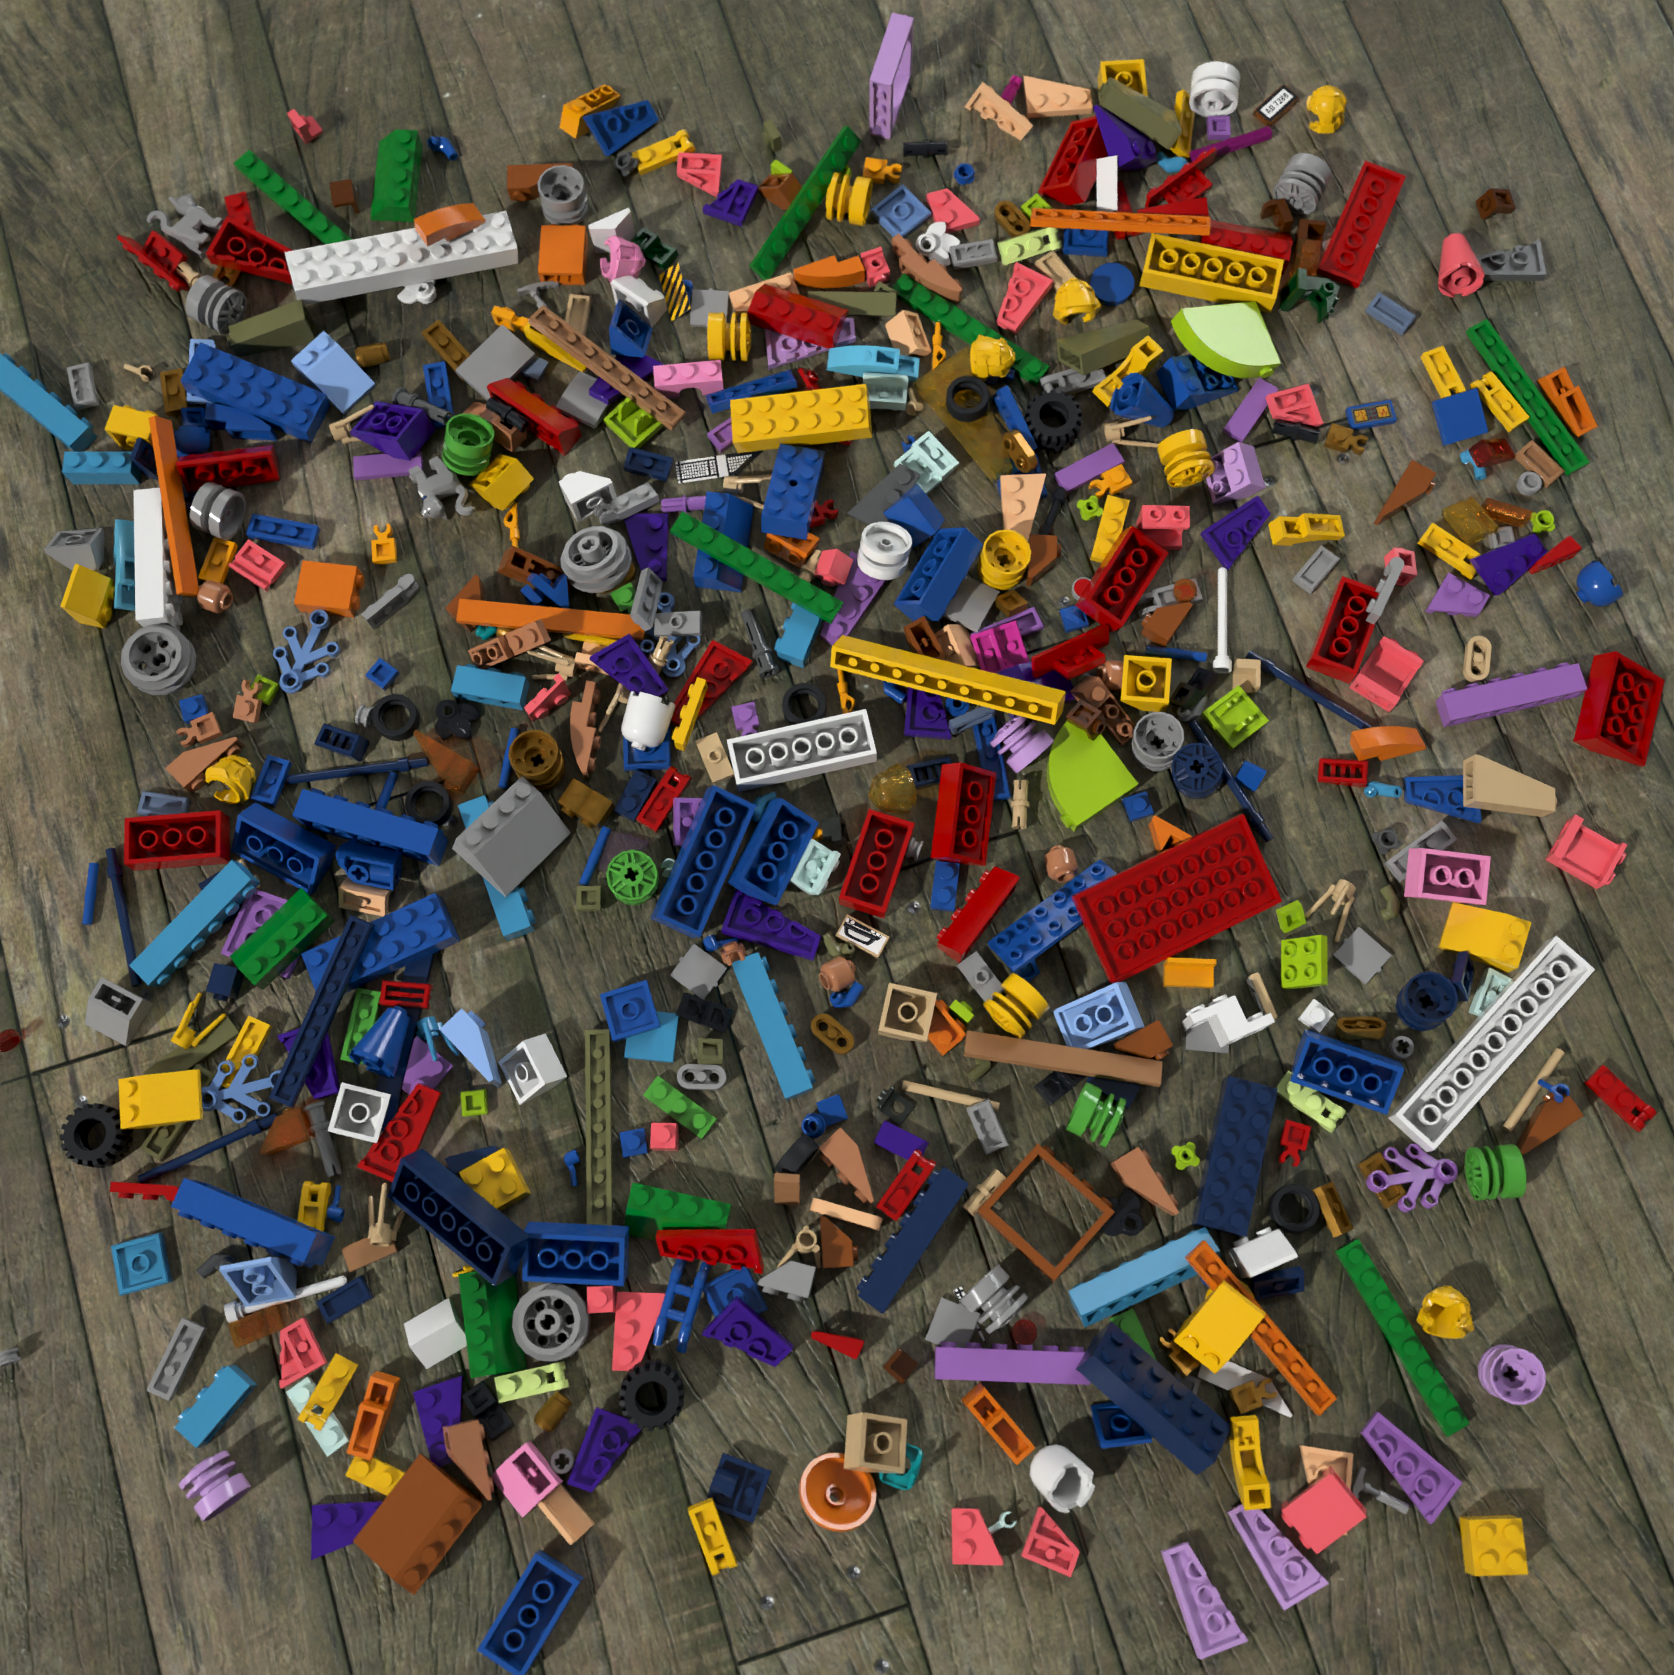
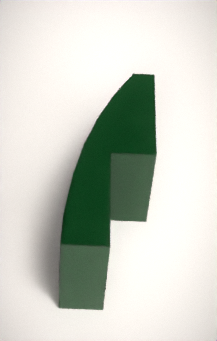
M644 227L630 241L640 247L643 256L663 270H666L679 256L675 248L661 242L657 234Z

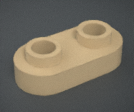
M1483 636L1471 638L1465 646L1463 674L1468 681L1473 683L1483 681L1490 671L1492 647L1490 641ZM1474 647H1477L1480 653L1475 652ZM1472 669L1477 670L1478 675L1473 674Z

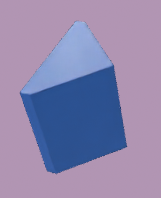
M621 299L617 301L609 327L611 355L643 358L646 355L653 328Z
M918 483L883 512L890 523L901 526L911 535V549L935 534L945 520Z
M1114 1402L1090 1405L1095 1442L1098 1448L1103 1449L1152 1442V1436Z

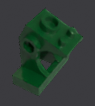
M1298 268L1280 290V311L1289 312L1296 302L1306 300L1310 302L1312 307L1317 309V323H1320L1324 318H1329L1330 314L1328 313L1332 314L1334 312V307L1339 300V297L1336 295L1340 286L1329 279L1307 276V269Z

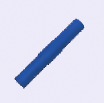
M1150 645L1145 647L1146 655L1206 662L1207 653Z
M517 728L510 729L498 785L500 788H508L512 770L508 757L509 747L513 740L519 736L520 730Z
M389 772L375 810L378 811L379 808L386 809L398 774Z
M602 826L579 884L588 886L611 829Z
M89 863L84 898L83 925H92L99 870L98 863Z

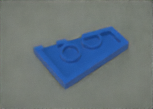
M648 100L583 116L605 156L611 155L659 120Z
M1008 385L999 389L990 397L991 401L1010 431L1018 430L1031 449L1035 450L1038 447Z
M1463 775L1405 777L1402 779L1405 803L1475 823L1482 821L1481 809L1463 807Z

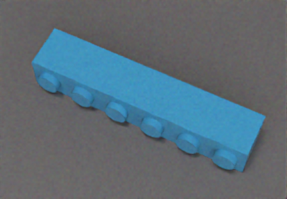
M0 353V391L73 452H83L97 438L92 431L94 426L84 417L81 420L77 418L78 413L68 404L64 407L61 404L62 400L54 392L47 393L45 391L47 387L37 378L34 381L29 378L31 374L24 367L20 366L17 368L14 365L16 363L15 360L7 353L3 355Z
M484 795L459 804L458 808L465 828L467 829L494 802H489ZM483 877L503 937L509 941L535 931L533 923H536V919L532 909L527 910L525 902L528 901V896L524 887L520 888L518 885L505 897Z
M231 860L129 966L148 986H164L170 981L171 975L188 962V957L194 951L201 949L206 942L205 940L222 927V922L228 916L236 913L240 907L239 905L256 892V887L261 882L242 863Z
M756 952L746 956L744 961L738 960L733 962L732 967L785 1100L789 1101L813 1091L812 1084L816 1083L811 1069L806 1070L802 1061L807 1060L802 1046L796 1047L794 1038L797 1037L793 1024L788 1025L784 1016L788 1015L784 1002H778L775 994L779 993V989L774 979L769 980L766 971H769L770 967L766 957L760 958L759 953Z
M1206 1227L1192 1230L1186 1236L1178 1240H1171L1161 1248L1147 1251L1141 1257L1131 1262L1126 1261L1114 1270L1102 1272L1096 1278L1086 1283L1075 1285L1068 1292L1071 1303L1083 1326L1092 1325L1198 1275L1184 1257L1202 1240L1206 1241L1221 1259L1220 1250Z

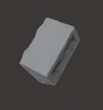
M101 977L88 998L85 1024L128 1047L153 1003Z
M790 1261L761 1278L758 1285L764 1286L762 1292L779 1295V1291L788 1293L787 1298L803 1302L804 1297L810 1298L817 1268Z

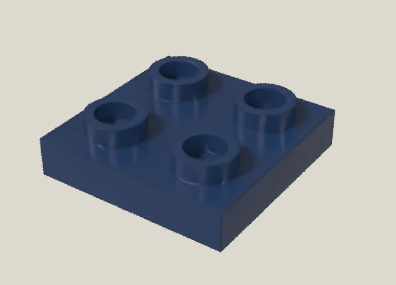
M723 1452L707 1499L713 1498L718 1510L754 1523L772 1470Z

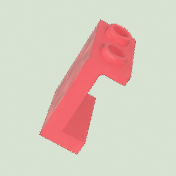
M1142 505L1135 528L1165 550H1181L1182 532L1190 527V507Z
M1383 636L1349 688L1387 712H1390L1399 701L1400 696L1424 660L1414 651L1401 647L1396 640Z
M1575 814L1566 821L1545 860L1595 889L1605 884L1609 885L1615 877L1616 873L1613 871L1616 865H1620L1626 857L1624 850L1627 844L1624 842L1619 845L1585 827L1582 825L1584 819Z
M1331 1466L1323 1472V1477L1290 1502L1285 1501L1282 1503L1281 1510L1283 1512L1281 1516L1287 1525L1291 1528L1294 1526L1300 1533L1299 1539L1308 1550L1312 1548L1316 1554L1367 1517L1366 1508Z

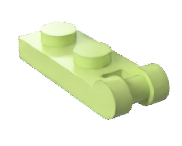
M1044 227L998 242L1002 264L1008 265L1061 248L1062 243L1061 240H1058L1057 236L1058 228ZM1048 235L1050 242L1044 244L1043 236Z
M1287 1071L1276 1086L1278 1088L1277 1095L1321 1127L1333 1133L1337 1127L1336 1122L1339 1118L1342 1119L1346 1111L1317 1090L1291 1082L1292 1072ZM1324 1109L1331 1112L1327 1118L1321 1115Z
M565 1361L494 1377L498 1403L569 1387L568 1379L565 1380L564 1369H566ZM554 1372L555 1382L549 1383L547 1373Z

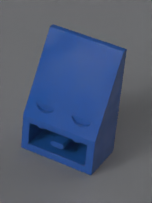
M1193 355L1170 357L1156 372L1174 411L1192 409L1239 390L1232 376L1212 370Z

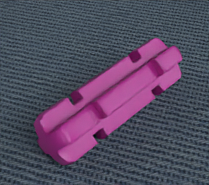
M1016 75L1012 76L1000 97L1011 104L1017 94L1016 91L1022 85V79Z

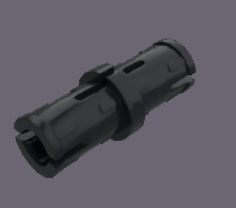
M926 139L922 140V142H903V157L923 156V158H927V156L932 155L947 156V141L927 142Z
M492 396L487 401L486 408L498 415L504 423H509L522 433L530 427L531 421L519 414L512 405L508 406L495 396Z
M1275 419L1271 433L1290 437L1292 441L1298 439L1317 444L1320 430L1301 426V423L1298 422L1292 424Z

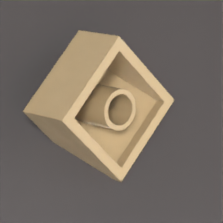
M889 983L878 1035L900 1040L927 1042L937 993Z
M864 1412L847 1415L844 1469L861 1472L904 1474L907 1419Z

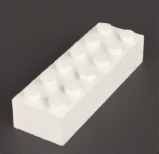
M160 488L134 490L135 619L143 628L151 624H166L180 631V625L183 624L180 604H182L183 598L182 595L176 593Z
M866 709L727 739L738 792L877 761V752Z

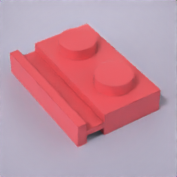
M249 539L236 554L235 560L228 565L232 570L268 592L269 586L275 583L287 567L285 562Z

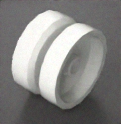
M1217 61L1198 66L1193 71L1189 100L1191 110L1203 117L1231 114L1238 104L1239 71L1233 65Z
M876 522L864 528L857 556L858 566L862 572L879 580L899 578L905 573L907 568L908 556L912 547L911 535L901 526L890 522Z

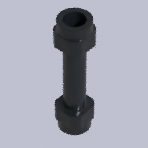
M1055 489L1051 499L1053 503L1044 525L1040 526L1038 535H1053V525L1061 505L1065 504L1068 492L1065 489Z

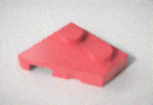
M678 152L677 177L717 197L720 192L722 155Z
M948 188L926 194V200L932 212L934 222H945L946 234L980 224L979 217Z
M1309 384L1271 393L1265 397L1273 419L1291 423L1298 422L1301 425L1316 428L1324 424Z
M559 673L553 677L556 683L549 690L543 688L524 707L533 722L546 717L549 714V710L556 705L564 704L571 695L564 679Z
M301 1318L280 1331V1344L282 1346L280 1364L282 1365L279 1386L281 1389H284L328 1362L306 1318Z
M1038 1506L1021 1556L1071 1577L1080 1551L1046 1511Z
M952 1508V1564L1004 1565V1559L994 1543V1538L987 1528L979 1508Z

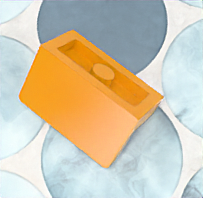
M1167 958L1163 962V987L1213 988L1214 967L1217 965V959Z

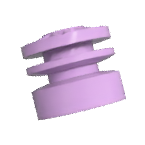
M1014 716L997 731L994 739L990 742L993 748L1001 741L1005 744L998 751L999 755L1008 750L1012 752L1006 763L1015 773L1025 768L1054 742L1044 729L1034 734L1031 730L1037 724V720H1033L1026 725L1024 721L1028 718L1022 716Z
M1498 1344L1490 1347L1482 1354L1478 1363V1377L1485 1390L1489 1394L1511 1404L1525 1405L1533 1402L1542 1394L1546 1384L1545 1370L1540 1360L1534 1354L1512 1345ZM1507 1368L1511 1369V1373L1505 1377L1503 1373L1507 1372Z
M227 1450L200 1462L179 1483L182 1491L193 1487L186 1494L188 1500L201 1495L202 1498L196 1503L194 1510L203 1523L222 1513L251 1489V1485L242 1473L231 1477L228 1476L235 1468L236 1463L231 1461L223 1465L230 1458Z

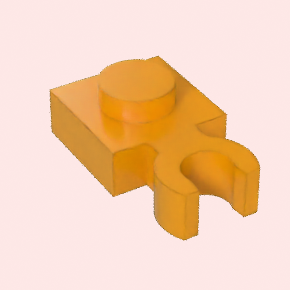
M866 157L862 177L871 178L872 183L884 184L885 179H889L892 183H900V175H894L893 173H901L902 165L892 164L887 166V160Z
M494 306L491 312L496 325L501 326L503 324L507 329L513 331L518 329L524 333L523 329L529 319L516 316L515 312L507 307Z
M1120 464L1101 474L1102 480L1091 481L1089 489L1099 488L1100 491L1095 493V496L1100 499L1106 491H1109L1112 496L1131 487L1133 482L1123 465Z
M389 523L386 524L387 529L383 533L380 532L378 525H374L373 531L378 540H371L372 562L374 565L397 563L396 540L391 538L393 529Z

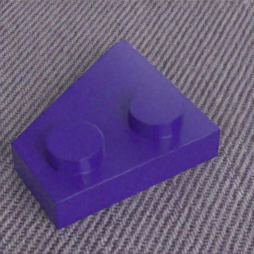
M737 179L727 190L719 193L714 202L703 206V214L742 227L758 193V186Z

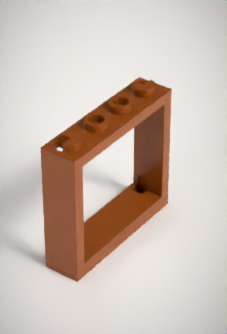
M1037 1144L980 1207L978 1214L1054 1283L1112 1217L1114 1211L1111 1209L1113 1207L1112 1203L1104 1196L1097 1197L1092 1192L1094 1190L1093 1186L1085 1179L1078 1180L1073 1175L1075 1171L1066 1162L1060 1164L1054 1158L1056 1154L1048 1146L1044 1145L1041 1147ZM1037 1156L1043 1159L1103 1213L1056 1268L991 1210Z

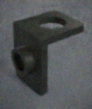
M891 1086L888 1091L884 1089L876 1100L879 1102L877 1110L898 1125H901L913 1109V1104L894 1091L895 1088ZM895 1101L901 1102L905 1107L903 1114L899 1116L893 1115L890 1111V1106Z

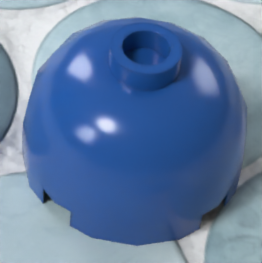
M179 426L177 431H173L177 457L207 453L211 442L210 429L205 431L204 427Z
M1591 561L1577 576L1576 584L1579 591L1576 594L1584 604L1589 602L1593 606L1603 607L1616 602L1624 596L1619 584L1614 587L1615 584L1612 580L1614 577L1598 561Z

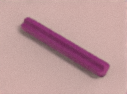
M1266 126L1192 150L1190 152L1191 162L1195 161L1203 151H1209L1213 147L1217 149L1215 156L1217 157L1272 138L1271 128Z

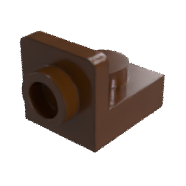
M1490 188L1475 202L1480 217L1483 220L1489 218L1493 213L1511 214L1516 209L1510 190Z
M1285 198L1271 199L1263 204L1260 213L1261 219L1273 216L1274 226L1278 227L1282 233H1289L1293 218Z
M1081 699L1066 715L1067 721L1085 731L1088 738L1092 741L1102 734L1107 726V721L1102 711Z

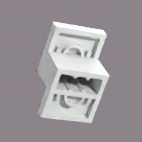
M1225 994L1212 1000L1213 1002L1208 1004L1209 1007L1205 1008L1204 1004L1191 1009L1190 1012L1186 1013L1187 1017L1182 1021L1185 1030H1188L1208 1021L1222 1048L1267 1028L1275 1021L1271 1013L1263 1016L1262 1012L1246 1019L1236 996L1227 998Z

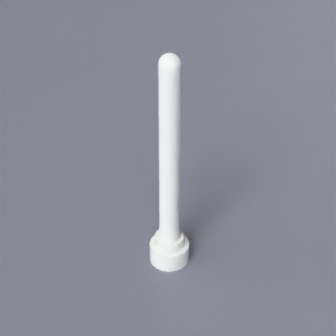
M1221 567L1218 569V656L1213 661V672L1226 674L1232 671V661L1227 655V569Z
M339 1276L297 1288L296 1298L248 1307H245L242 1302H230L224 1305L225 1316L229 1324L241 1321V1318L245 1317L247 1313L341 1287L347 1284V1278Z

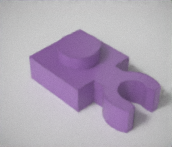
M754 702L731 707L736 730H744L741 736L758 733L753 729L754 727H759Z

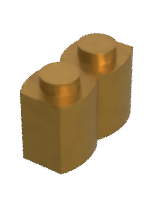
M574 778L558 801L562 807L561 812L570 818H573L574 815L582 819L580 823L590 830L593 827L600 830L615 808L611 800Z

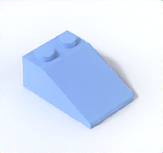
M324 331L291 360L298 374L317 391L326 394L329 402L343 415L376 386L341 346Z
M1116 982L1053 1010L1065 1043L1069 1047L1089 1050L1145 1027L1127 982Z
M461 1008L440 1030L491 1084L500 1088L502 1081L489 1035L483 1028L486 1024L473 1011L467 1013Z
M268 1257L220 1266L219 1271L245 1307L296 1298L297 1270L288 1261L289 1259Z

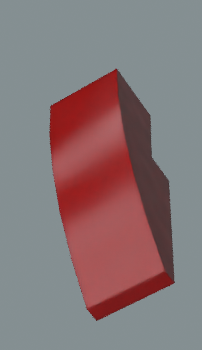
M1207 197L1137 210V213L1209 217Z

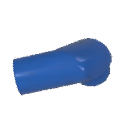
M883 681L884 693L902 705L908 695L898 689V684Z
M855 981L848 992H833L830 995V1002L837 1008L851 1007L856 1003L865 987Z

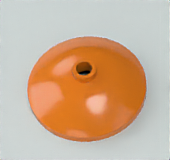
M826 1453L812 1460L801 1476L799 1495L802 1506L808 1516L825 1529L836 1532L856 1529L869 1518L875 1507L876 1487L870 1472L844 1469L845 1454ZM830 1496H835L837 1498V1502H833L830 1499Z

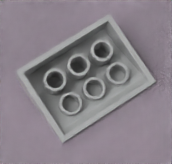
M522 776L456 838L452 849L503 896L507 897L571 832L543 795Z

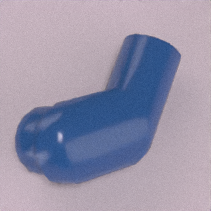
M433 136L428 138L427 145L433 151L445 153L449 161H454L458 158V153L447 138Z

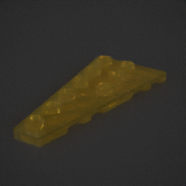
M967 346L914 381V388L992 483L996 484L1000 480L1001 475L1012 473L1013 467L1007 451L1002 445L1003 440L989 402L984 416L972 422H961L953 418L946 407V394L950 383L962 376H973L970 364V351ZM965 389L955 394L954 401L958 406L970 409L980 404L981 397L977 392Z

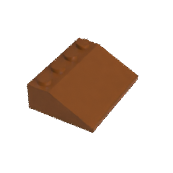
M420 1453L353 1539V1542L395 1582L415 1595L482 1507V1499Z

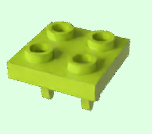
M629 397L603 418L604 423L629 447L639 449L664 427L662 423L636 405Z
M1240 685L1201 714L1230 751L1269 722Z
M1315 935L1281 940V988L1288 990L1328 985L1327 936Z

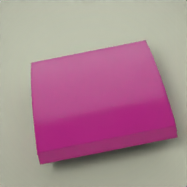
M1016 620L970 636L981 670L996 674V672L1015 665L1030 662Z

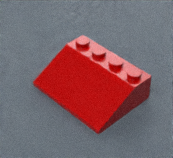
M1617 651L1594 655L1587 682V690L1584 694L1573 741L1589 751L1638 766H1645L1665 680Z

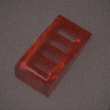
M1481 439L1469 448V453L1478 468L1492 466L1516 458L1506 439Z

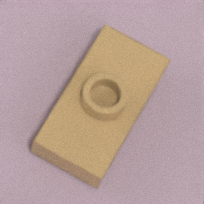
M717 732L695 741L713 785L735 776Z

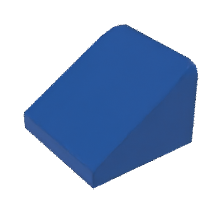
M1244 761L1235 779L1240 786L1255 792L1267 771L1255 764Z
M839 1094L816 1102L819 1113L825 1120L826 1127L848 1119Z

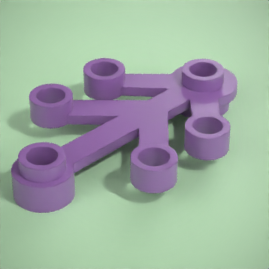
M1415 1143L1408 1145L1404 1149L1405 1157L1400 1155L1394 1147L1385 1149L1382 1152V1156L1387 1164L1395 1163L1407 1172L1387 1175L1381 1170H1376L1368 1175L1366 1184L1371 1191L1380 1193L1388 1186L1411 1183L1406 1195L1398 1200V1207L1402 1212H1410L1415 1208V1200L1426 1180L1434 1179L1430 1190L1421 1196L1420 1202L1425 1208L1430 1209L1438 1204V1196L1444 1184H1450L1457 1178L1458 1168L1453 1161L1449 1159L1436 1160L1422 1151L1420 1146ZM1410 1149H1413L1416 1152V1155H1413L1410 1152ZM1387 1152L1393 1155V1159L1388 1157ZM1418 1159L1427 1165L1429 1169H1422L1410 1160ZM1441 1169H1444L1447 1175H1445ZM1373 1180L1378 1182L1379 1187L1374 1184ZM1427 1196L1432 1199V1204L1427 1201ZM1404 1200L1409 1203L1410 1207L1405 1206Z

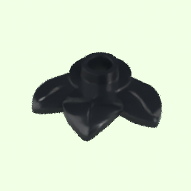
M443 700L436 707L438 720L435 725V731L442 741L447 740L451 734L462 740H470V721L480 718V713L469 703L457 704L453 700ZM445 707H450L453 710L450 715L443 713Z
M1125 1188L1119 1200L1105 1197L1112 1203L1113 1207L1111 1209L1114 1211V1214L1100 1230L1109 1236H1117L1122 1233L1127 1236L1139 1234L1143 1228V1219L1139 1214L1140 1201L1135 1193ZM1131 1218L1134 1220L1135 1226L1133 1228L1126 1226L1127 1219Z

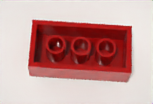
M1133 525L1120 533L1075 606L1099 624L1105 623L1109 625L1110 632L1123 627L1169 552Z
M1344 576L1340 578L1324 615L1306 663V668L1348 684L1352 682L1358 673L1375 624L1373 625L1365 621L1369 614L1365 610L1372 598L1376 599L1378 592H1375L1376 588Z
M872 809L868 810L839 896L840 905L885 919L914 832L915 823Z
M221 810L125 818L124 865L134 871L228 864L230 862V817Z

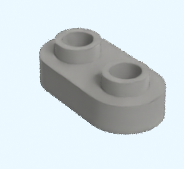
M686 1064L678 1070L677 1080L687 1090H719L726 1084L727 1075L724 1069L718 1065ZM689 1073L695 1076L691 1082L686 1081V1075ZM713 1074L719 1075V1080L715 1083L710 1081V1077Z

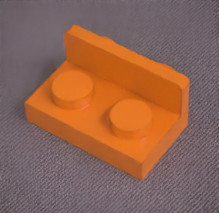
M767 533L764 549L801 569L806 564L807 557L818 546L820 538L811 533H808L807 540Z
M936 999L927 1039L944 1056L965 1039L966 1033L964 1031L966 1027L958 1018L954 1020L949 1015L950 1009L943 1000L937 1001Z

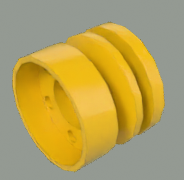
M834 172L826 195V219L833 221L837 211V221L842 222L845 213H849V224L864 227L870 207L872 179L857 176L854 185L851 186L849 174H845L841 184V173Z
M709 312L707 324L709 361H724L726 351H731L733 361H737L738 351H741V360L748 361L752 341L748 313H741L740 323L737 322V313H732L731 322L726 323L724 312Z
M1201 430L1181 431L1170 435L1158 444L1157 452L1161 463L1165 466L1164 473L1167 476L1166 479L1170 487L1180 488L1196 484L1208 478L1214 472L1215 467L1211 461V455L1209 452H1206L1208 446Z
M1008 529L998 530L988 536L977 562L978 576L985 585L1000 591L1009 590L1018 585L1024 576L1031 557L1030 545L1025 537L1016 531Z
M1011 973L1001 984V988L1006 996L995 991L991 994L994 1001L987 999L983 1005L992 1019L1002 1029L1021 1039L1026 1034L1023 1028L1027 1030L1032 1028V1024L1027 1016L1039 1020L1050 1007L1032 985L1019 975Z

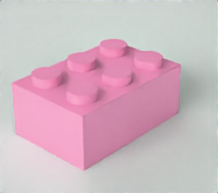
M1409 848L1404 897L1486 905L1491 856L1426 848Z

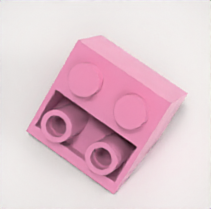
M532 1441L526 1442L491 1475L492 1480L522 1518L563 1482Z

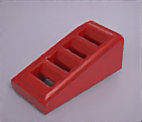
M1567 536L1540 558L1529 569V573L1533 575L1576 556L1582 550V547L1571 536Z
M1319 758L1318 782L1367 787L1368 761ZM1326 765L1331 766L1330 777H1326ZM1336 766L1341 767L1340 777H1335ZM1346 767L1351 768L1350 778H1345ZM1356 769H1360V778H1355Z
M812 1331L811 1334L812 1339L853 1359H857L865 1342L858 1338Z

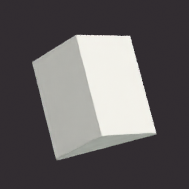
M450 1298L404 1323L409 1347L426 1369L467 1347L465 1327Z

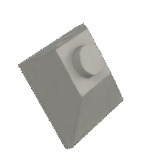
M104 528L58 531L44 548L45 553L72 571L74 565L79 564L97 572L104 563Z

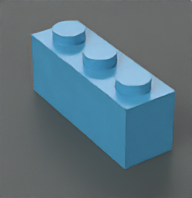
M64 452L62 473L72 484H140L142 471L131 460L130 455L132 452Z
M792 602L791 617H786L783 625L785 632L782 638L779 637L777 639L774 650L777 651L778 660L804 668L823 619Z
M465 664V666L457 665L451 693L455 699L524 710L530 684L527 678L518 672L507 674L501 673L500 670L495 668L483 670L475 665Z
M228 1365L227 1367L223 1366L214 1375L215 1381L210 1387L206 1386L196 1396L197 1402L191 1408H186L178 1417L179 1423L174 1428L194 1447H205L258 1385L237 1365Z

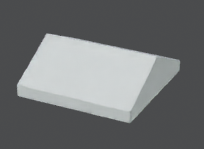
M629 207L588 225L596 253H610L609 246L605 245L604 241L611 236L616 235L626 241H631L636 235Z

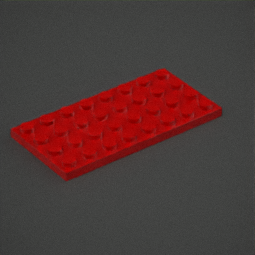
M1244 814L1232 817L1071 896L1110 984L1121 982L1282 902Z

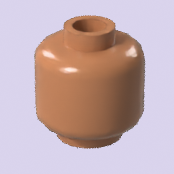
M208 580L199 586L196 598L198 605L202 609L222 613L231 607L233 594L227 585Z
M1107 660L1106 663L1097 669L1096 677L1102 680L1109 691H1121L1123 661Z
M1062 845L1054 846L1044 857L1049 877L1057 882L1063 883L1072 880L1078 871L1074 851Z
M837 956L821 966V973H819L820 982L826 990L838 992L854 983L856 967L851 960Z

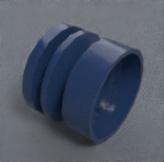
M1191 743L1182 747L1175 754L1172 761V776L1177 790L1191 799H1205L1212 796L1220 788L1223 781V764L1219 753L1211 746L1203 743ZM1194 765H1199L1201 773L1196 774L1195 770H1193Z
M1422 972L1411 978L1400 990L1396 997L1395 1007L1397 1015L1405 1025L1413 1030L1429 1031L1441 1025L1452 1015L1457 1007L1458 996L1455 986L1448 978L1436 972ZM1421 1000L1425 1001L1426 1008L1422 1007Z

